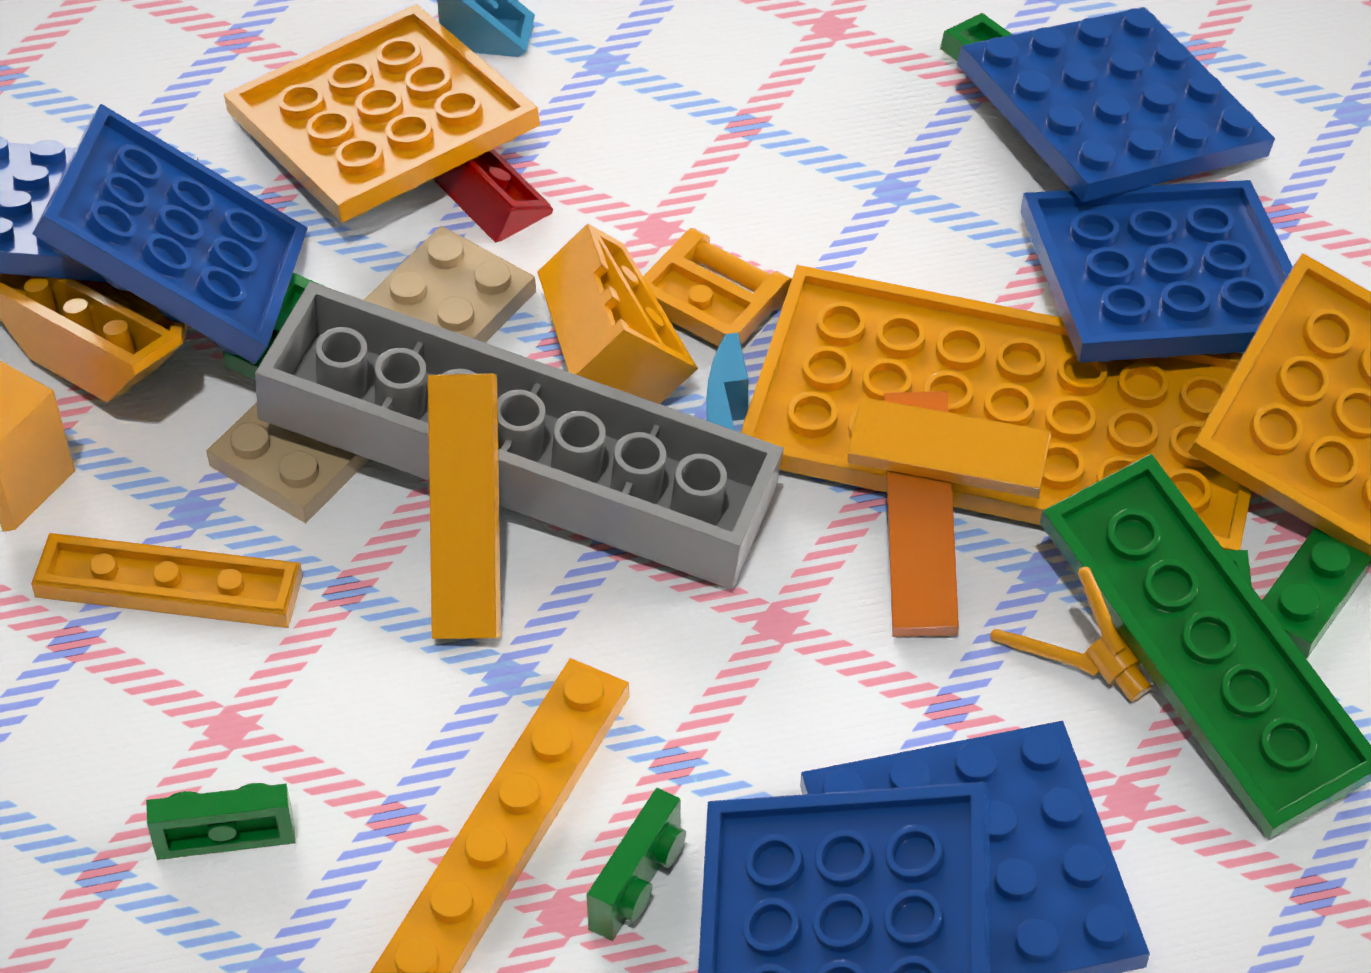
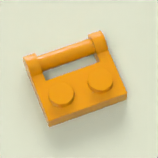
M695 228L688 229L643 276L671 322L718 347L725 334L738 333L740 344L742 345L773 310L778 311L783 307L792 278L779 271H773L769 274L711 244L710 237ZM700 265H702V266H704V267H706V268H708V269H710V270H712V271H714V272L720 274L721 276H719V275H717V274H715V273H713V272H711V271H709V270H707V269L701 267ZM729 280H731V281H733V282H735V283H737V284H739V285H741V286H743V287L749 289L750 291H748V290H746V289H744V288H742V287H740V286H738V285H736V284L730 282Z

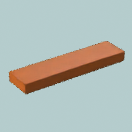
M948 391L884 393V401L949 412ZM886 470L892 637L957 636L959 620L952 482Z

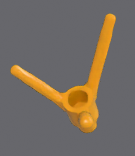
M1089 567L1080 568L1078 575L1102 635L1084 654L1000 629H993L990 633V638L994 642L1077 667L1092 676L1101 674L1109 685L1116 683L1130 702L1136 701L1152 688L1150 682L1138 668L1141 662L1115 628L1099 586Z

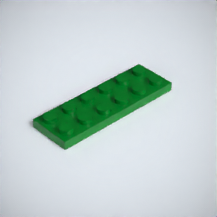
M1152 453L1042 511L1040 520L1042 527L1077 575L1082 567H1089L1115 628L1268 840L1371 781V744Z

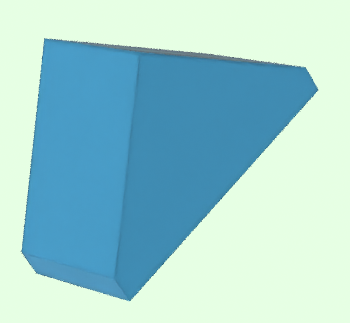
M437 0L439 23L474 53L520 57L526 53L535 14L518 0Z

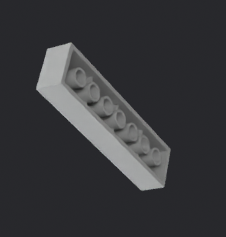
M309 281L255 372L259 420L429 480L428 375L497 374L499 506L729 589H733L776 492L784 450L783 447L311 281Z

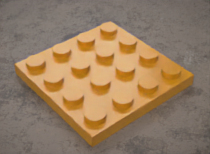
M418 4L410 6L223 94L227 112L341 223L360 216L368 210L404 192L411 191L419 185L540 126L538 107Z
M1302 253L1293 265L1187 453L1332 538L1371 556V292Z

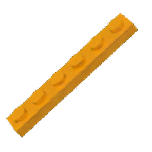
M569 658L370 973H461L630 697L629 682Z

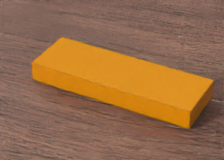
M860 397L848 449V463L1039 498L1051 431Z

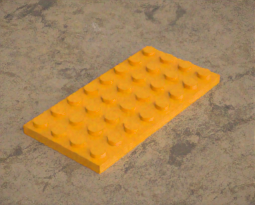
M796 265L740 432L783 447L780 466L782 471L887 493L886 470L848 463V449L860 397L884 401V393L948 391L949 413L1051 431L1039 498L952 482L953 507L1041 525L1042 511L1152 453L1224 550H1240L1252 492L1249 488L1187 453L1240 361L1242 353L1233 352L1229 354L1172 356L1169 358L1079 363L1062 317L802 265Z

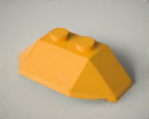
M0 273V320L28 358L107 403L127 392L133 385L153 373L183 344L189 327L185 323H177L168 319L156 306L130 291L117 289L108 282Z

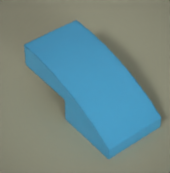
M738 333L725 334L711 365L706 396V421L735 430L733 421L745 420L748 411L749 378Z

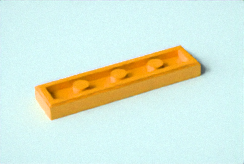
M497 374L428 375L432 639L501 637Z
M49 533L31 586L36 598L289 628L303 573L301 563Z

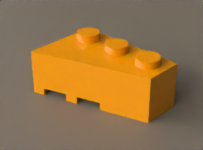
M587 223L537 271L568 372L661 404L698 369L622 242Z

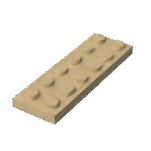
M440 226L364 300L486 343L536 293L535 276L453 231ZM257 402L206 450L210 467L305 524L370 460L259 420Z

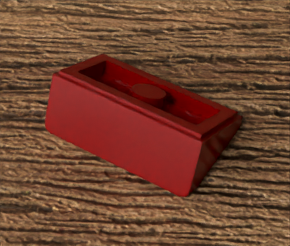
M495 149L433 178L495 243L503 241L549 216L554 210L551 204Z

